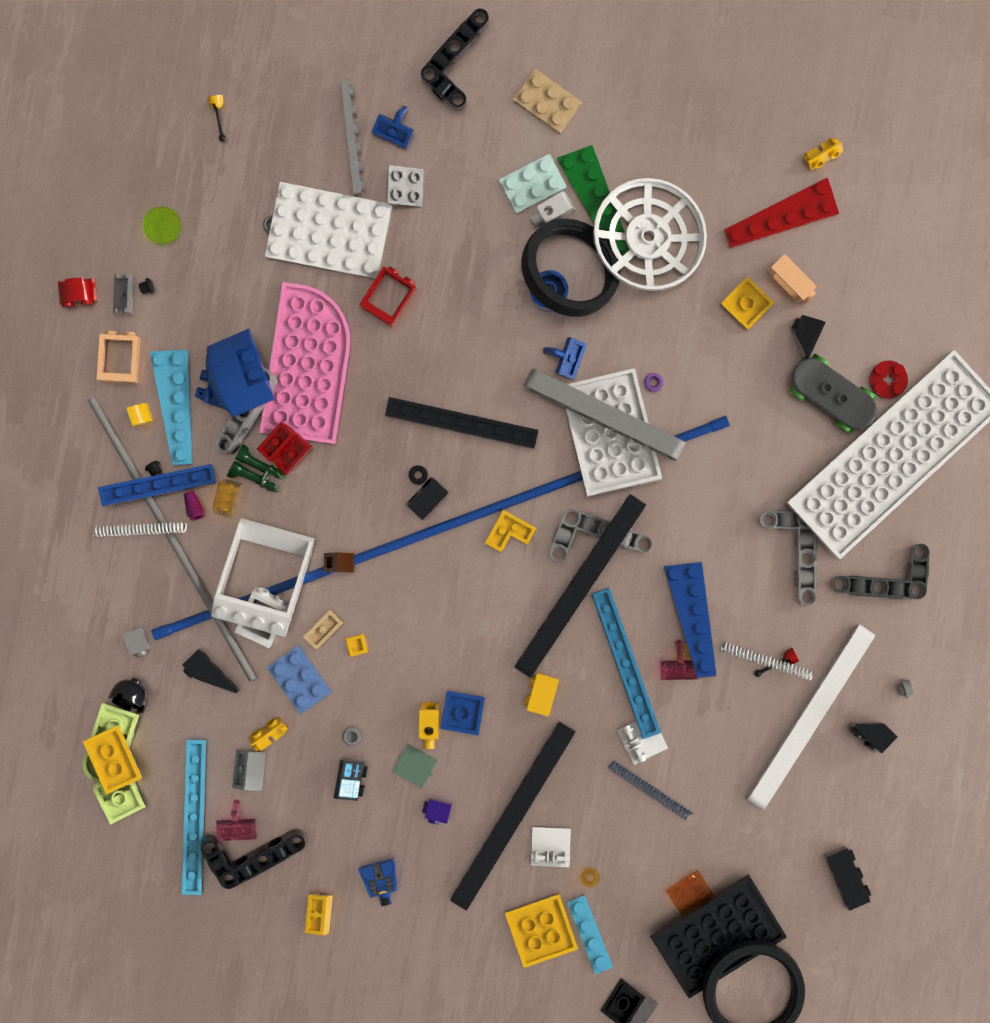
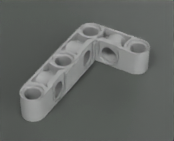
M264 367L273 391L278 382L277 376ZM265 404L248 411L247 416H244V413L236 417L230 415L215 441L216 450L225 454L235 453ZM226 441H228L227 449L224 448Z
M574 509L565 511L553 538L549 552L550 559L556 563L565 560L577 531L600 539L602 528L608 526L610 521ZM568 513L576 515L577 519L574 523L566 521ZM630 529L620 546L645 553L652 548V540L648 536ZM640 539L648 541L647 549L642 550L638 547ZM557 548L563 551V557L559 560L555 559L552 555L553 551Z
M793 510L763 512L758 517V524L763 529L795 530L797 532V547H795V569L797 570L796 597L801 605H812L816 600L817 536L808 526L802 524L801 519ZM765 515H769L772 518V523L769 526L763 523ZM804 553H808L811 557V561L808 564L803 563L801 560ZM805 591L811 595L809 602L802 600V594Z

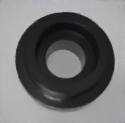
M416 465L410 469L408 476L412 483L420 485L427 480L428 473L423 466ZM418 471L422 473V476L419 479L415 478L414 474Z

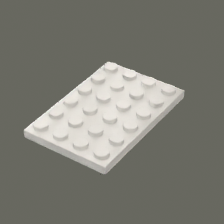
M280 182L265 257L376 279L380 270L392 205Z
M635 368L567 384L648 423ZM566 409L587 497L662 480L655 451Z

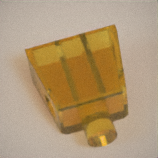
M227 479L219 481L212 507L214 514L229 518L234 517L242 483Z

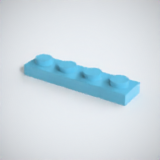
M585 894L567 901L594 973L598 974L613 968Z

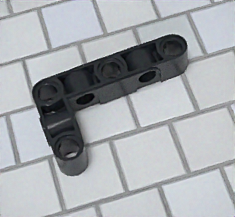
M476 9L454 31L421 70L422 82L439 99L455 111H461L466 107V95L444 73L453 63L455 64L469 49L473 40L478 35L480 36L488 26L489 15L484 9ZM481 15L485 17V21L478 23L475 18ZM452 44H458L460 46V49L458 51H452L450 49V46ZM427 72L435 74L434 78L430 80L426 79L424 75ZM461 97L463 102L460 105H456L453 103V99Z
M294 829L232 862L214 835H205L201 840V852L211 871L225 889L234 888L301 851L305 846L303 832L299 829ZM295 837L301 839L299 843L291 842V840ZM212 843L215 846L211 849H207L205 847V844ZM260 856H265L267 858V860L264 862H260L257 859ZM231 875L233 879L228 881L224 879V876Z

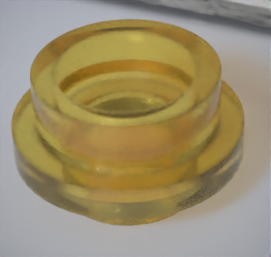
M587 868L581 873L580 879L584 886L592 888L599 883L600 876L597 870ZM588 874H592L594 876V879L592 881H588L586 879Z

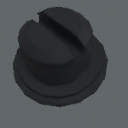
M146 278L145 282L139 283L138 286L141 293L150 292L153 294L155 289L151 279Z
M155 460L146 465L145 471H149L151 476H155L156 472L160 474L162 471L158 466L160 462Z

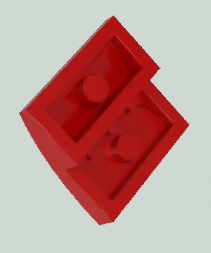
M281 421L258 446L257 450L269 462H273L287 475L312 449V446L296 431Z

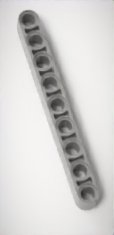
M531 369L523 385L529 391L671 460L677 461L685 445V442L536 369Z

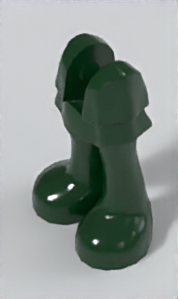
M242 444L235 460L245 463L264 474L261 476L234 461L227 477L235 478L236 476H241L255 482L261 488H266L267 491L278 492L280 487L268 480L271 474L282 480L285 479L286 475L279 468L254 458L250 455L249 448Z

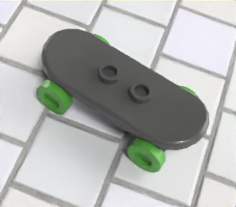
M814 354L812 358H805L799 361L792 372L794 387H791L788 391L793 397L801 402H804L806 399L812 401L836 418L835 426L851 435L853 429L865 428L875 420L877 416V405L874 401L876 399L875 394L862 386L860 388L830 368V363L817 354Z

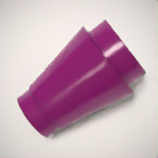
M189 491L184 493L187 517L191 521L204 517L205 509L195 492Z

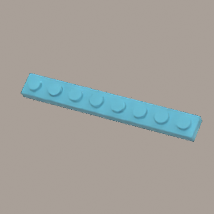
M186 740L182 895L202 894L203 854L201 852V840L204 837L206 740Z

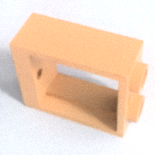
M786 254L767 271L798 304L802 301L806 304L816 294L813 290L817 286Z
M105 331V334H99L96 380L138 384L141 338L133 332H124V335H116L117 332ZM106 340L133 342L131 374L104 372Z

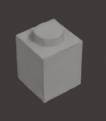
M143 627L122 634L130 656L135 655L137 658L147 654L146 650H149L150 646Z

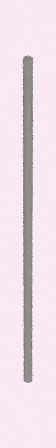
M95 397L89 399L90 406L133 480L140 479L139 473ZM152 497L144 498L160 525L164 523V532H166V520ZM171 532L169 534L166 533L165 536L210 614H212L213 602L174 534ZM213 617L249 682L256 679L224 621Z

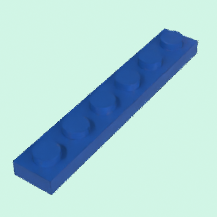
M212 464L106 485L98 487L101 505L105 507L216 484Z

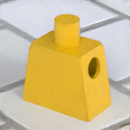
M440 702L420 703L419 739H423V748L433 749L435 740L439 737Z

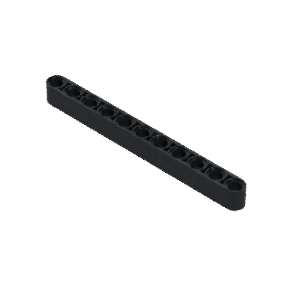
M629 494L514 668L529 678L532 677L646 506L644 502Z
M560 721L558 722L450 899L452 903L467 911L573 738L575 730Z

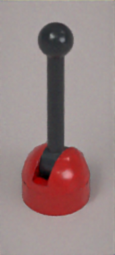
M793 648L785 651L783 659H781L782 663L785 661L790 665L799 662ZM772 665L769 668L756 670L754 675L760 677L762 673L772 669Z

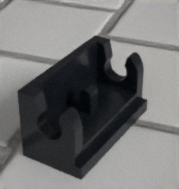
M431 476L409 499L406 505L423 520L449 492Z

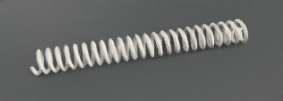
M167 522L165 523L166 532H164V523L161 525L158 523V532L156 523L154 524L155 532H153L152 523L150 526L149 524L147 526L143 524V533L141 524L139 527L138 524L135 526L133 524L132 534L130 524L128 525V534L127 525H121V534L119 525L117 526L118 534H116L115 525L113 527L110 526V528L106 526V535L105 526L102 528L101 526L99 528L96 526V535H93V537H110L111 535L132 536L133 534L147 535L148 533L150 535L155 533L169 534L170 532L172 534L174 532L184 533L187 524L185 523L183 531V523L180 522L181 530L179 531V523L177 522L175 526L174 522L173 524L170 522L169 532Z
M725 642L723 647H720L721 652L724 650V653H726L728 650V654L731 652V655H734L735 653V656L738 655L739 658L742 656L743 659L746 657V660H753L754 663L757 660V664L761 661V665L764 663V666H767L768 664V668L772 665V669L774 667L776 670L779 668V671L783 669V673L786 671L787 674L790 672V675H792L794 672V676L800 677L801 675L802 679L805 676V680L808 679L809 681L813 677L811 670L808 672V669H806L804 672V667L801 669L799 666L797 669V665H795L793 668V664L789 667V663L786 665L784 661L782 664V660L778 664V659L775 661V658H772L771 660L770 656L767 660V655L764 657L762 654L760 657V653H758L756 656V651L752 656V650L749 653V649H747L745 653V648H743L741 652L742 647L738 649V645L734 649V644L731 646V643H729L727 646V642Z

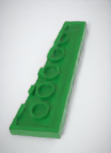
M593 145L557 157V161L594 224L597 211L610 191ZM611 203L606 206L601 216L599 230L609 231L611 221L617 212ZM619 218L615 232L625 233ZM615 240L617 249L624 256L629 251L626 241Z

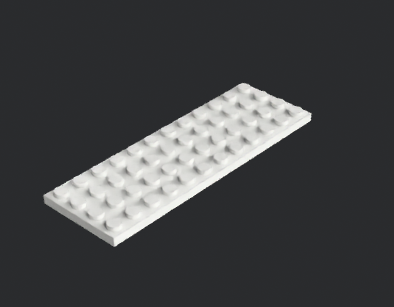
M953 350L787 502V505L828 550L840 560L990 422V388L960 355Z

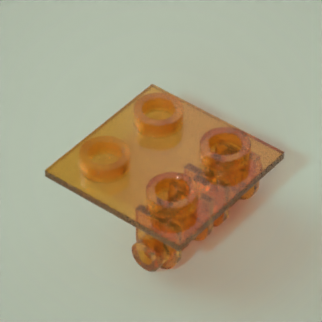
M698 870L666 891L681 916L714 896Z

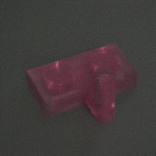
M676 641L677 661H661V680L697 679L692 661L684 660L683 641Z
M234 800L232 803V820H217L218 841L251 840L257 838L255 819L239 820V800Z

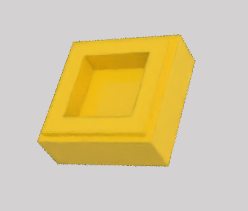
M364 634L345 638L349 657L368 652Z

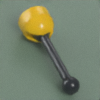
M222 95L207 97L209 106L216 111L220 133L219 140L224 142L226 136L223 134L219 112L223 105Z

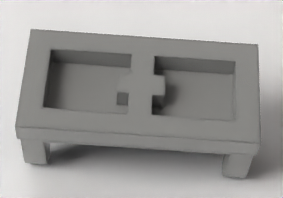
M115 274L113 314L133 315L134 276L131 274Z

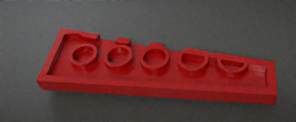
M825 178L724 229L729 248L838 215L839 210L829 179Z

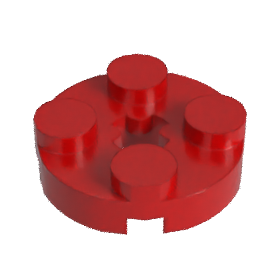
M883 361L870 372L869 385L880 398L893 399L901 395L906 389L908 375L903 365L895 361ZM887 375L894 379L890 385H887V382L883 380Z

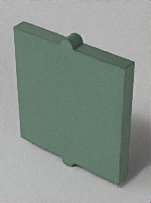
M408 744L402 756L398 757L399 761L393 773L423 788L427 778L432 775L431 771L437 759Z

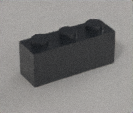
M844 846L825 854V860L846 908L850 911L871 902L869 899L871 892L867 885H863L861 880L864 878L859 867H855L853 862L856 860L851 849L848 850Z

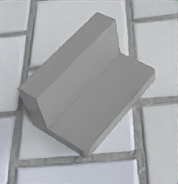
M236 750L232 788L262 791L266 760L265 752Z

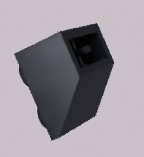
M878 721L850 722L848 724L852 728L850 732L860 740L863 738L866 741L864 745L874 753L879 752L882 754L898 737L884 723Z

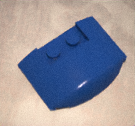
M250 329L207 346L206 373L210 388L218 403L231 416L236 417L275 400Z

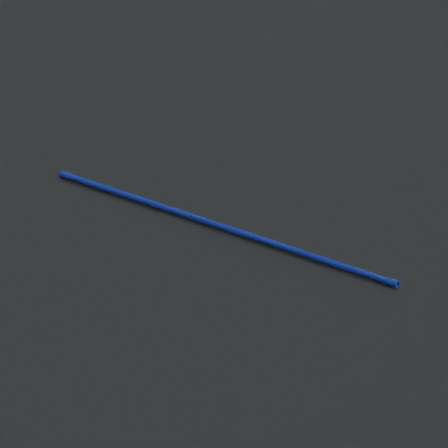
M723 416L707 424L677 434L674 437L686 442L707 433L729 427L730 424L727 416ZM578 471L354 555V565L583 480L582 473ZM324 567L318 568L305 574L303 584L335 572L328 573L324 572ZM298 576L265 589L270 594L276 595L295 588ZM251 594L238 599L248 602ZM209 610L174 623L152 629L151 632L156 641L213 617H211Z

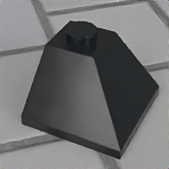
M806 315L795 319L791 327L794 329L792 335L802 360L810 357L826 323L825 321Z

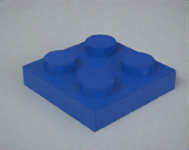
M447 691L440 729L479 735L485 697Z

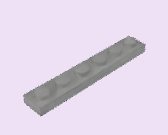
M348 79L341 80L353 194L355 197L362 196L361 190H365L364 179H360L359 173L363 171L362 160H358L357 153L361 152L360 142L356 141L355 134H359L358 124L353 120V115H356L355 103H351V96H354L353 84L349 85Z

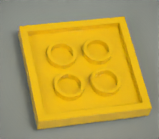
M560 894L505 912L523 968L578 950Z

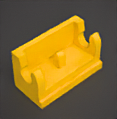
M308 894L305 933L322 936L329 934L333 895Z

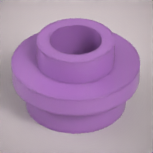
M650 373L644 379V386L650 392H657L663 386V379L657 373ZM655 379L657 385L652 386L650 380Z

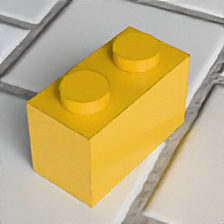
M540 673L532 676L529 687H532L530 695H526L524 705L527 706L526 710L549 717L559 679Z

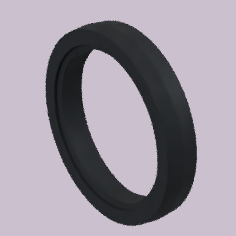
M556 219L545 223L530 236L521 257L522 274L530 292L545 307L565 316L582 317L597 312L611 300L620 282L604 266L605 284L602 292L590 300L574 301L556 294L543 281L537 268L536 254L540 243L544 239L553 235H570L585 241L596 251L593 236L594 227L585 222L575 219ZM599 238L602 253L608 264L612 267L618 259L611 249L609 240Z
M747 940L727 947L711 962L704 977L702 992L705 1009L713 1023H731L724 1018L718 1009L716 987L723 971L735 960L748 955L769 956L779 961L787 969L792 985L790 1001L784 1012L771 1023L796 1022L804 1005L805 984L797 963L782 948L766 941Z

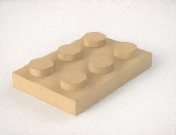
M536 69L513 99L515 103L559 134L582 104V101Z

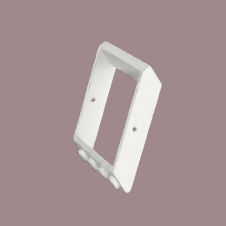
M241 518L214 597L211 617L286 637L312 555L315 538ZM241 539L304 556L287 613L223 595Z

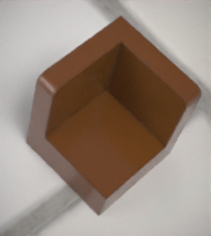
M324 553V572H354V553Z

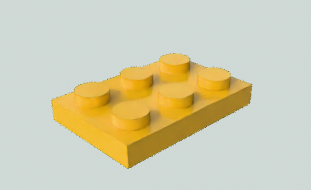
M119 725L83 741L105 794H109L142 779Z

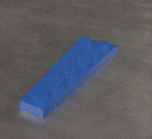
M702 562L664 566L665 575L673 596L697 679L716 677Z

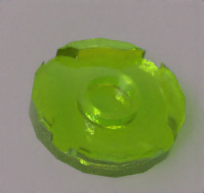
M155 207L147 212L144 217V233L149 240L156 244L165 245L177 239L181 232L182 224L180 217L169 207Z

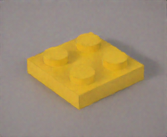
M747 276L720 305L748 331L775 302Z

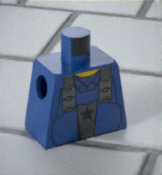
M395 858L360 866L358 870L370 898L379 896L381 906L392 904L390 893L397 891Z

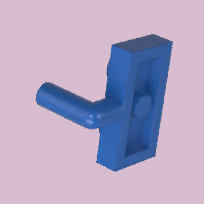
M402 106L396 112L394 119L379 114L372 133L407 148L414 129L400 123L408 111L407 106Z
M567 337L563 351L557 348L544 347L543 353L559 357L560 360L555 373L574 380L587 344Z

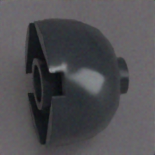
M136 678L119 681L115 684L108 697L109 699L113 698L111 702L125 710L137 709L136 713H143L149 700L146 688Z

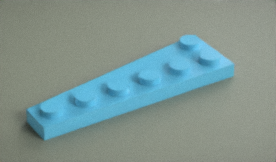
M189 350L150 351L172 465H192Z

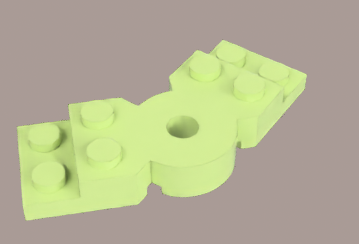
M102 703L91 737L119 725L130 748L139 714ZM86 752L83 758V770L90 780L96 782L93 791L110 825L146 807L135 782L105 794L90 757Z

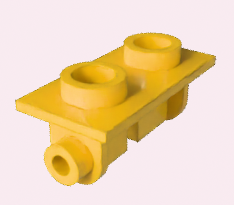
M836 137L833 139L829 138L820 144L822 151L815 147L806 152L802 158L805 163H808L810 172L822 167L827 161L837 158L843 152L841 141L838 142Z
M280 716L276 719L273 718L266 723V726L260 730H255L248 738L250 745L256 751H262L272 744L269 739L270 736L276 741L286 734L288 728L283 724Z

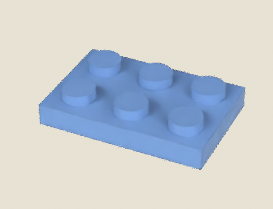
M299 645L267 667L299 714H302L332 692Z

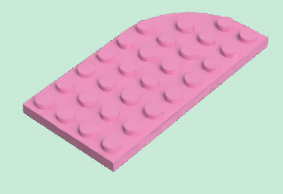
M282 282L269 371L277 376L278 382L273 390L275 400L266 403L263 407L259 433L269 435L282 421L305 440L336 445L350 354V331L346 318L339 306L325 293L313 287Z

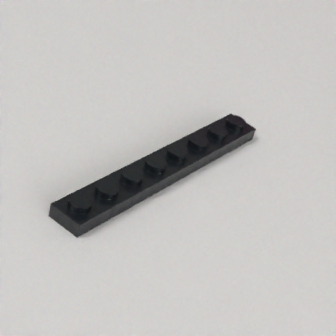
M392 397L388 399L385 412L387 417L535 449L538 435L537 429Z

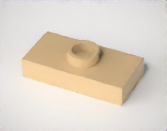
M329 610L303 638L318 650L344 622Z

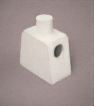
M562 191L538 205L539 212L530 216L533 224L538 226L543 222L547 223L552 220L562 219L575 212L576 209L568 194ZM553 208V213L548 215V210Z

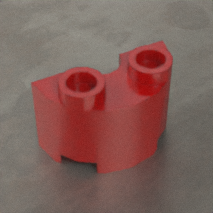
M83 277L58 281L59 304L64 308L73 307V303L81 302V306L93 305L92 302L97 301L96 279H83Z

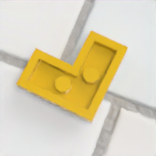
M503 510L485 544L502 553L510 536L528 545L537 528Z

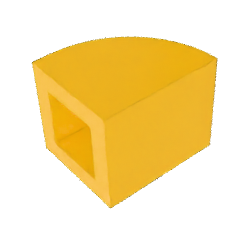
M148 403L126 408L133 427L136 428L154 422Z

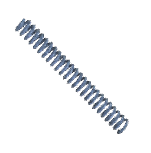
M616 761L609 765L608 768L612 766L611 771L616 767L614 773L618 771L617 775L622 772L620 778L625 774L624 780L627 777V782L631 779L630 784L635 780L633 786L638 783L636 788L641 785L640 790H642L645 786L643 793L647 790V795L651 791L649 797L654 793L652 799L657 796V801L661 797L659 803L664 799L662 805L667 802L665 808L670 804L668 808L670 810L674 805L672 812L676 809L675 814H677L680 810L678 816L684 811L681 816L683 818L686 815L684 820H687L693 814L690 810L683 809V805L680 806V803L677 804V801L674 802V799L667 798V795L658 791L657 788L654 789V786L651 787V784L648 785V782H645V780L638 779V776H635V773L632 774V771L629 772V769L625 770V767L619 766V763H616Z

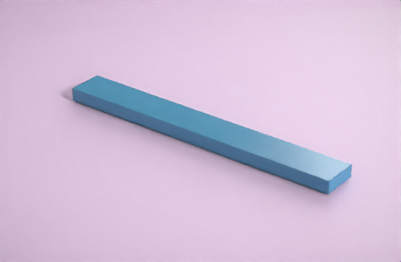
M610 588L592 593L594 604L642 739L661 733Z

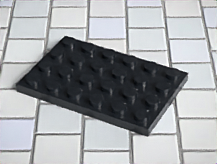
M748 874L650 935V938L690 999L703 990V981L708 967L715 957L727 947L747 940H761L776 945L787 938ZM748 955L735 960L723 971L719 980L758 955Z

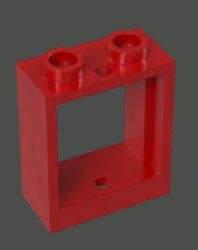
M383 266L359 306L390 327H393L416 291V286H414L415 282L405 276L403 279L398 276L399 272L389 266L387 269ZM385 276L390 277L409 290L393 316L388 315L369 302Z

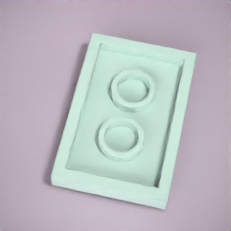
M550 154L499 179L516 214L567 189Z

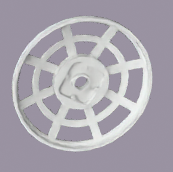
M636 179L618 186L604 199L594 221V244L603 265L619 281L640 290H664L682 283L699 266L705 252L707 241L706 224L697 204L681 188L660 179ZM644 186V198L635 199L622 205L616 197L628 189ZM652 187L667 190L681 200L674 207H671L661 200L651 198ZM611 203L617 212L611 221L609 231L599 230L601 216L606 206ZM643 204V214L635 218L627 211L634 206ZM651 205L661 207L668 213L663 218L651 214ZM686 205L695 217L699 233L687 234L685 223L679 215V212ZM621 216L629 224L625 233L615 232L616 224ZM673 218L676 220L681 234H671L668 223ZM644 233H651L653 236V240H645L643 236ZM599 238L609 239L611 249L618 259L612 267L608 264L602 253ZM615 240L626 241L629 251L623 257L617 249ZM699 241L696 258L688 269L680 263L685 254L687 242ZM671 242H681L676 258L667 252ZM634 256L644 259L645 269L637 268L631 265L629 261ZM661 256L669 263L663 268L653 270V259ZM625 266L632 272L645 275L646 285L631 282L620 276L617 272ZM672 268L683 274L670 283L654 286L653 275L666 273Z

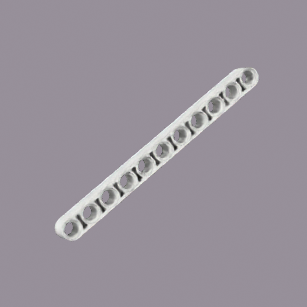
M860 624L855 627L750 791L746 801L762 811L766 808L875 637L873 632Z

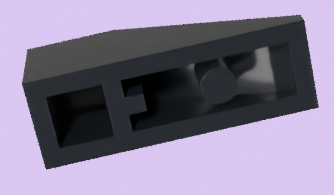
M198 649L182 664L185 668L183 671L189 678L194 677L197 680L233 693L240 691L202 649Z

